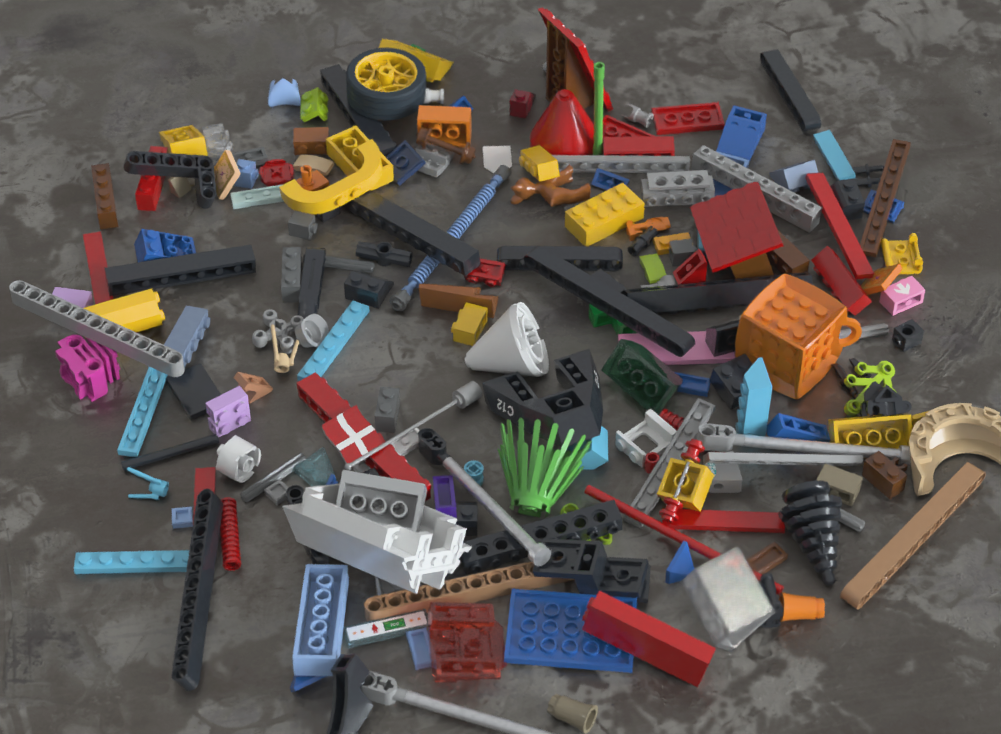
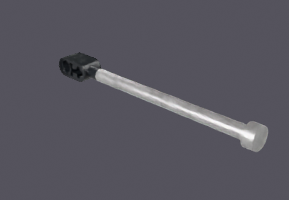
M424 428L418 432L420 453L431 464L443 465L529 552L528 558L536 566L544 565L551 557L550 549L543 543H537L447 453L446 442L436 431L431 428Z

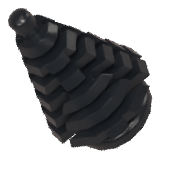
M809 481L792 486L782 493V500L787 505L779 511L778 515L781 521L785 523L787 530L793 533L792 537L795 542L800 544L801 551L809 554L807 555L809 562L816 564L813 567L817 574H823L824 584L830 586L836 582L832 571L837 569V561L833 559L837 557L838 553L836 545H838L839 535H835L840 530L838 522L841 518L840 508L842 500L838 496L828 495L830 492L828 482Z

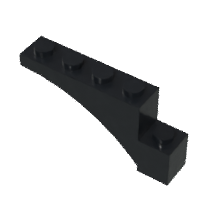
M341 654L330 670L333 674V700L326 734H357L374 706L360 689L370 671L356 654Z

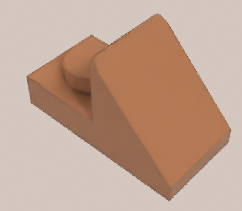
M237 372L234 376V379L239 383L238 386L248 395L249 403L256 401L273 390L263 377Z

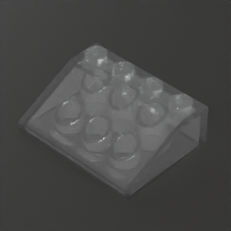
M735 547L695 568L681 581L716 647L732 651L775 613L774 608L739 547Z

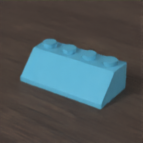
M760 357L744 374L743 383L740 384L742 395L739 397L740 410H737L738 422L735 424L737 434L766 436L772 384L763 358Z

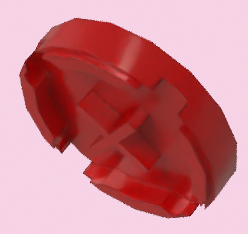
M283 159L269 160L259 169L261 182L269 187L284 185L294 179L293 165L286 163V160Z

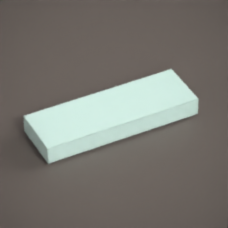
M282 185L232 192L230 196L233 209L283 202L279 189Z

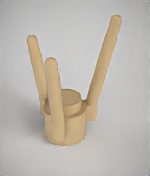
M272 324L274 370L278 373H286L289 371V366L294 365V357L299 340H296L290 358L285 353L278 354L275 326Z

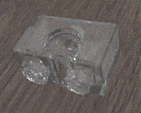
M223 123L202 127L209 157L222 155L225 150L234 151L232 141H228L230 140L228 129H224Z

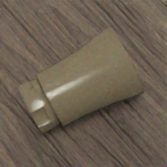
M555 694L549 701L547 713L587 734L595 723L598 706Z

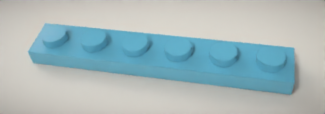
M354 300L350 303L298 373V381L315 372L320 377L323 376L369 313V306Z
M152 367L148 368L117 449L118 455L138 457L165 385L167 374Z
M189 550L76 552L74 572L75 574L186 572Z

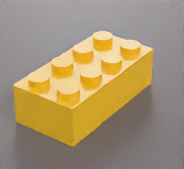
M353 126L326 138L327 155L348 177L363 166L358 156L357 146L369 141V139L357 126ZM381 152L382 175L378 183L370 189L371 191L394 181L393 165Z
M621 183L565 211V228L584 246H590L626 228L627 221L630 220L634 224L644 218L645 203L624 183Z

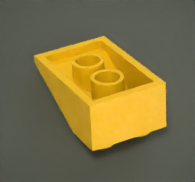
M193 125L159 132L164 147H168L169 153L208 156L205 138Z

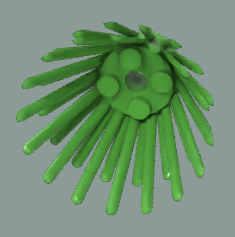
M522 418L519 419L517 475L511 421L507 419L508 434L505 433L504 424L501 423L503 445H500L501 451L498 449L511 497L510 508L513 510L514 505L519 507L518 513L532 517H540L541 512L546 511L545 517H548L551 507L584 468V466L580 467L582 464L581 460L590 448L591 441L587 442L584 448L579 450L586 438V435H582L571 453V450H567L574 434V429H570L561 450L557 449L555 451L552 448L558 424L554 423L544 454L545 447L540 445L538 448L541 422L538 419L535 420L527 478L528 444L524 442V420Z

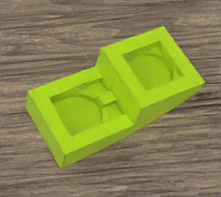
M658 254L639 256L640 264L645 270V278L649 284L657 283L661 277L666 275Z

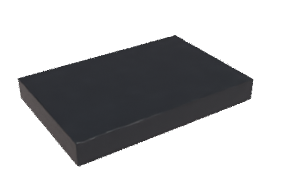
M201 363L184 370V373L179 377H166L167 384L190 420L206 414V402L221 395Z

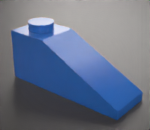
M778 413L767 425L766 432L768 437L820 442L830 441L826 425Z

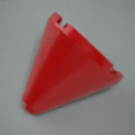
M563 89L556 93L531 131L530 147L540 145L551 155H593L594 123L572 91Z

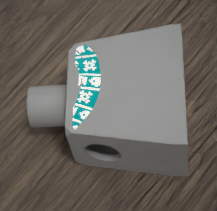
M703 462V465L707 466L714 474L708 492H741L743 479L738 464Z

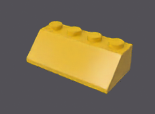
M382 39L379 48L404 50L417 57L425 67L426 80L430 82L441 80L453 65L452 61L396 40Z
M902 413L889 416L873 415L828 419L830 442L898 449L900 445L909 446L912 431L911 414Z

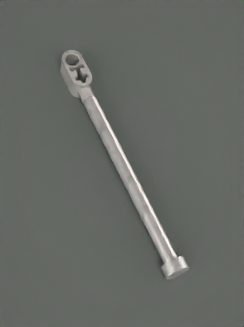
M708 423L699 426L696 440L703 443L702 446L708 451L729 452L732 450L733 445L831 455H863V458H868L877 451H880L889 460H893L897 456L899 458L898 465H903L904 463L908 466L910 465L909 446L900 445L898 449L736 434V430L731 426Z
M371 671L366 677L364 684L360 687L361 691L370 701L384 705H392L396 701H400L508 734H555L399 688L394 678Z

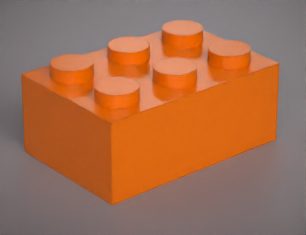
M419 105L417 117L418 132H420L422 127L428 129L432 127V137L458 147H465L467 142L471 143V107Z

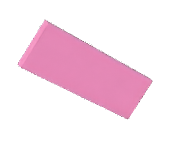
M706 331L688 332L694 337L696 344L682 357L674 355L639 333L618 334L621 367L726 363L734 359L735 354L731 352L714 357L705 342Z

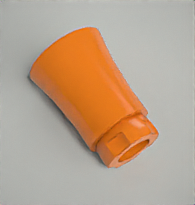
M780 593L778 601L781 602L783 608V616L779 619L780 622L801 619L814 620L815 618L824 617L825 602L823 598Z

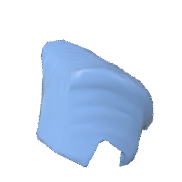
M282 78L275 85V80L271 81L268 96V105L270 107L280 105L300 106L301 100L296 80L292 79L291 84Z

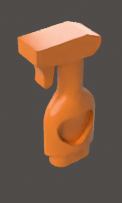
M668 217L650 218L644 223L633 224L630 220L627 221L626 232L629 240L634 241L635 237L643 233L642 230H647L650 226L656 228L657 231L669 229L671 226Z

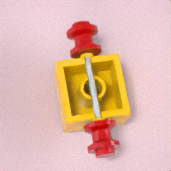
M691 439V441H686L687 452L681 453L680 456L685 461L670 458L659 486L657 495L666 504L665 510H660L659 515L662 516V520L668 523L678 521L679 516L676 514L678 509L687 508L701 512L714 474L707 466L699 464L701 460L698 458V454L705 450V447L702 446L703 443L699 440Z

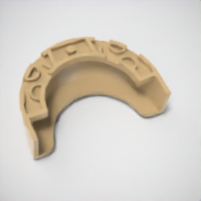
M953 403L932 409L925 414V417L917 421L909 439L911 471L916 495H925L933 491L934 471L944 459L961 453H974L989 457L1001 465L1000 412L988 407H984V409L973 407L970 403Z

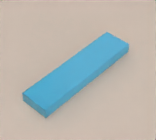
M827 130L814 134V140L837 181L856 179L855 172L831 131Z

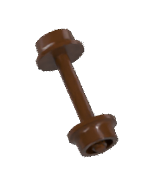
M422 127L420 132L416 134V144L422 146L423 150H425L428 143L461 155L459 164L466 163L470 165L472 159L476 158V148L471 146L470 142H467L464 149L432 137V127L429 129Z

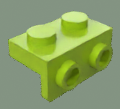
M319 87L301 95L300 118L303 122L317 116L323 121L327 120L329 99L327 94L322 92Z

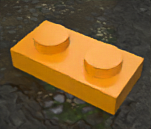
M689 232L653 238V244L657 254L664 255L669 254L670 241L691 239Z

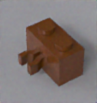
M877 451L865 459L862 476L887 498L892 499L905 489L907 480L905 471H907L908 465L904 463L902 466H897L899 464L897 456L891 461L880 451Z

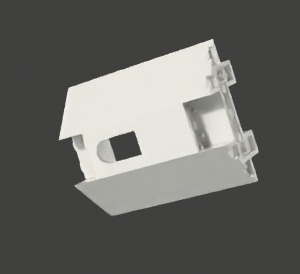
M340 484L306 487L301 504L282 506L298 543L415 594L418 592L420 582L440 590L444 585L445 576L448 573L452 574L460 563V560H458L464 551L468 553L472 547L463 543L466 528L456 525V518L425 505L419 532H413L397 524L383 526L336 506ZM362 502L356 504L357 508L363 506ZM379 505L376 508L378 512L384 509L383 505ZM399 509L396 511V513L398 515H401L402 513H404V510Z

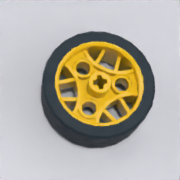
M376 48L357 55L347 67L346 91L348 102L355 111L375 120L388 121L405 118L415 113L419 109V105H422L425 101V67L417 57L404 50Z

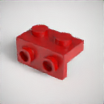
M480 258L481 265L464 276L470 283L483 282L491 287H495V285L501 286L505 263Z

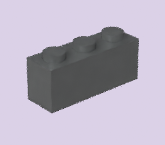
M283 247L281 277L283 303L299 302L302 281L301 247Z

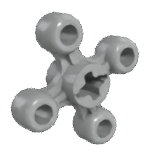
M266 310L262 316L263 323L270 327V329L266 332L256 330L252 335L253 344L258 348H262L267 344V341L272 340L271 325L274 324L277 344H280L281 351L285 354L292 353L295 341L288 334L292 331L295 332L296 327L304 318L296 315L291 318L289 323H286L284 320L278 319L277 313L274 310Z

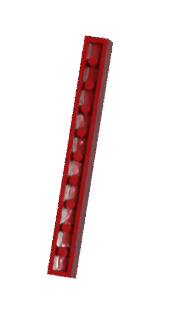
M316 372L297 382L298 396L325 423L352 408L346 399L343 400L335 388L332 389L326 379L321 378ZM378 432L377 434L383 443L386 442L381 433ZM392 444L387 445L363 460L370 469L375 468L379 476L425 484L427 488L425 502L431 499L430 482L427 479H423L419 475L418 470L415 467H411L403 455L400 456L396 452Z

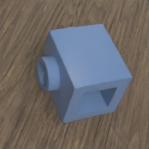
M238 159L236 164L241 174L235 182V186L252 189L259 173L258 169H256V162Z

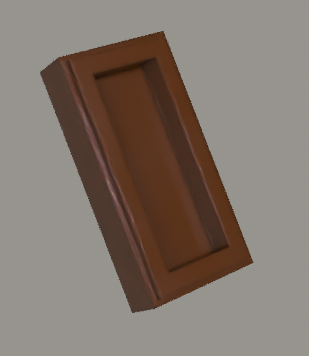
M773 542L743 561V565L763 575L787 560L788 554L776 542Z

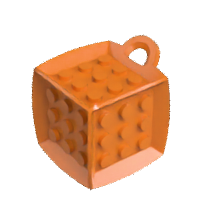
M784 273L766 286L742 313L736 334L735 358L746 354L752 364H754L758 358L762 357L772 389L797 400L821 381L832 368V364H835L839 358L843 347L855 343L861 337L862 329L856 319L847 317L846 306L837 299L806 281ZM841 327H849L851 334L846 338L839 339Z

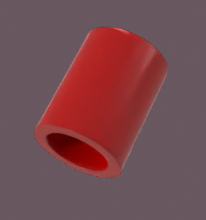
M649 452L645 457V471L651 474L660 458L655 452Z

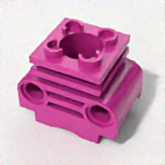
M70 335L57 342L60 349L55 352L57 359L61 362L60 375L66 383L74 388L75 394L79 399L87 396L93 402L108 392L107 381L110 384L113 383V376L116 380L120 379V366L116 359L118 354L115 350L86 338V342L80 335Z

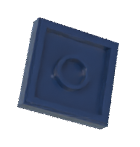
M406 140L386 156L393 165L394 181L399 186L426 164L424 159Z

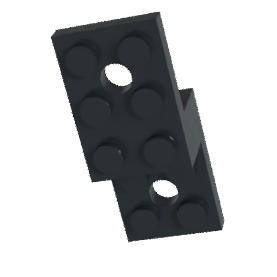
M542 539V543L550 549L551 557L544 565L534 566L533 574L535 577L575 579L580 594L597 595L601 591L609 596L640 598L649 566L647 559L607 557L602 541ZM558 556H563L561 560L554 561ZM623 575H629L626 579H619Z

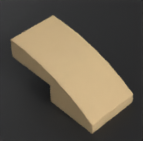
M300 155L293 167L295 171H300L302 166L304 168V165H310L312 172L318 170L323 176H327L335 164L333 161L322 157Z

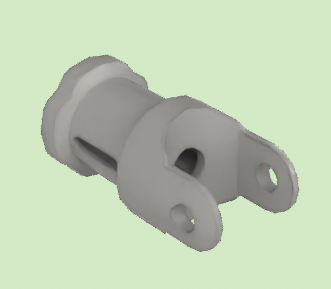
M626 104L633 107V111L630 117L622 115L624 118L632 122H639L646 128L651 125L654 117L653 113L648 114L641 111V108Z

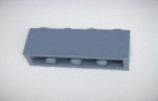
M186 306L164 344L182 354L184 368L187 363H190L193 351L197 350L198 342L203 339L204 331L210 326L208 309Z

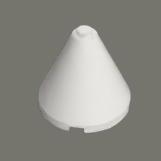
M519 302L511 305L472 346L465 357V363L468 368L476 371L504 374L519 372L520 375L540 377L548 373L549 360L544 339L540 340L537 333L539 326L533 314L524 303Z

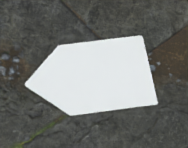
M483 146L484 168L495 173L500 165L512 167L511 147Z

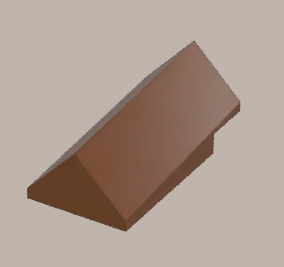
M419 284L421 306L459 312L467 302L486 307L488 318H494L499 296L480 295L481 287Z

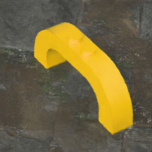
M371 139L357 146L359 159L363 163V166L357 172L319 191L305 190L294 179L279 187L282 200L294 211L314 215L329 212L368 192L378 183L383 170L380 150L377 144Z

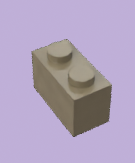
M825 463L816 481L828 482L830 485L828 495L838 496L843 504L853 506L861 489L863 477Z

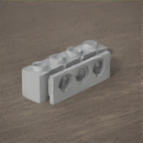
M707 170L647 173V179H641L640 193L641 199L645 203L644 207L689 205L710 200L714 197L715 188L713 178L708 176Z

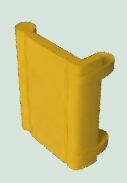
M915 233L909 235V240L888 241L886 238L881 240L886 267L900 263L903 269L899 274L921 273L923 260L920 257L917 244L918 238Z

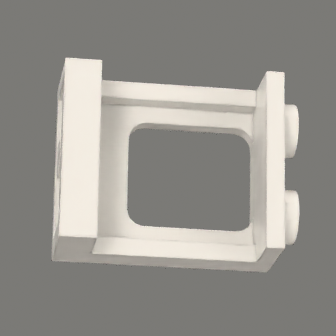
M650 409L645 412V420L625 434L619 430L616 432L615 445L620 451L628 455L632 462L637 463L643 468L645 466L646 453L632 441L641 435H646L658 446L650 452H655L660 456L664 453L677 431Z

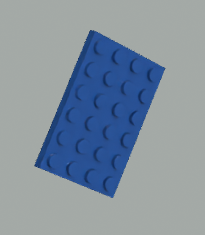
M512 589L504 663L632 673L633 655L582 630L585 623L582 621V618L587 610V604L591 597L595 598L597 595ZM611 596L637 608V598Z

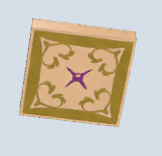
M229 150L223 152L214 167L216 194L222 200L226 198L241 174Z

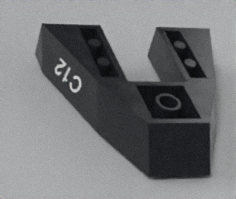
M590 349L555 359L556 378L565 390L539 399L519 372L482 382L485 402L490 410L506 420L509 419L511 423L518 427L519 419L522 418L524 420V430L532 435L534 423L537 419L541 422L539 438L547 441L549 440L552 425L554 423L558 424L554 444L561 447L570 429H574V434L568 446L578 443L582 435H586L585 440H590L600 435L603 403L600 378Z

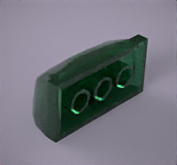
M620 339L601 369L602 372L647 411L652 409L658 415L683 383V379L647 348L626 339Z

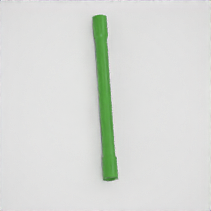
M602 62L594 64V156H603V82L605 65Z

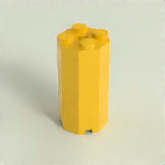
M152 289L83 308L134 332L160 326L162 321L165 320L164 312L162 309L159 310L157 304L160 302L158 292H153Z

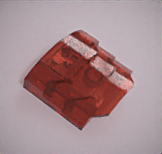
M430 603L428 609V638L431 669L435 683H456L457 680H500V671L507 666V662H504L503 627L494 618L493 604Z

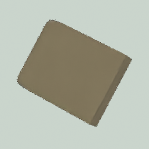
M171 177L169 179L170 192L178 198H181L192 189L187 178Z

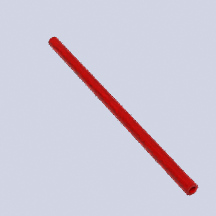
M588 485L585 489V494L602 503L615 500L619 512L680 544L686 541L689 549L752 582L760 580L762 575L605 492L591 485ZM774 581L776 594L780 595L784 586Z

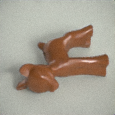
M568 165L559 172L560 177L540 181L536 184L532 183L527 177L517 180L515 186L511 187L515 195L511 198L510 202L511 204H519L534 194H541L551 207L562 204H574L589 200L591 188L589 183L575 190L559 187L573 181V168L571 165Z

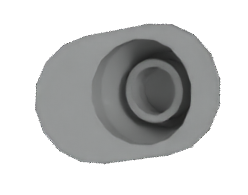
M318 314L309 315L295 329L296 340H299V343L305 348L319 346L329 333L326 321Z

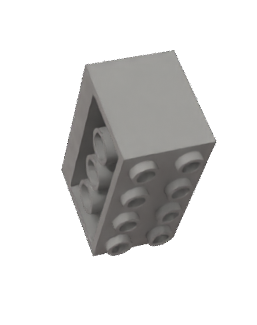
M342 470L336 506L383 526L397 524L413 532H419L427 488L423 483ZM362 502L363 506L357 508L356 504ZM379 505H383L384 509L378 512L376 508ZM403 509L404 513L398 515L396 511Z

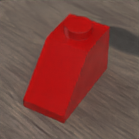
M698 249L672 272L678 284L706 281L707 261L702 251Z

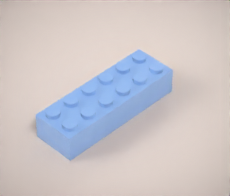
M306 564L292 657L294 676H333L330 670L341 652L349 587L348 565Z

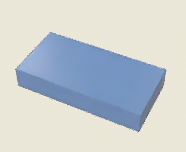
M427 628L406 632L415 669L436 666V659Z

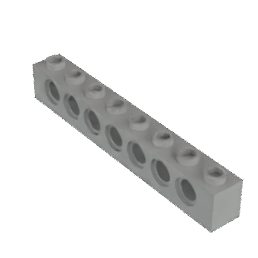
M704 145L693 154L692 171L707 170L708 176H712L716 181L732 189H740L748 183L758 182L771 213L809 233L819 224L822 207Z

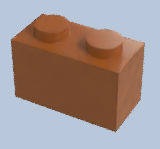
M329 127L294 128V155L327 154L326 138H329Z

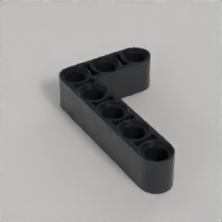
M131 151L126 156L123 168L129 174L194 178L197 204L204 209L212 206L216 197L213 160L205 155Z

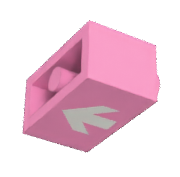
M913 276L889 285L885 291L881 292L879 302L893 316L923 303L925 289Z

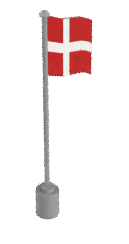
M470 381L452 393L451 403L384 443L381 441L376 430L362 416L357 405L322 424V430L326 438L341 454L346 463L345 469L350 471L354 465L451 406L456 405L459 408H465L482 397V390L475 381Z

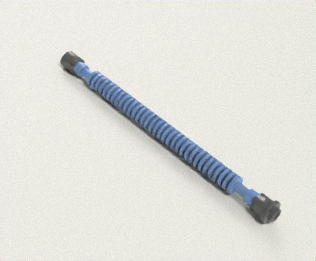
M500 165L492 175L491 183L485 184L446 231L448 234L457 239L463 235L495 195V188L499 187L502 182L504 183L511 175V170L508 166ZM427 255L408 278L409 284L390 297L391 307L397 311L405 310L414 288L418 289L419 284H423L440 262Z

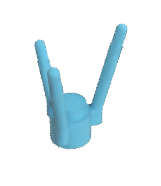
M127 468L132 474L150 481L149 491L152 492V494H129L128 498H151L158 500L159 496H166L169 482L156 479L136 469Z

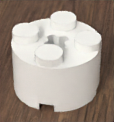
M235 435L225 445L221 444L219 446L216 470L235 481L243 483L254 474L252 471L254 465L258 467L261 451L255 445Z

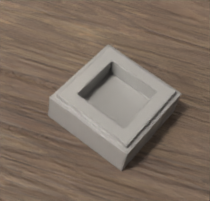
M279 479L265 488L264 493L276 505H279L287 499L286 491L289 487Z

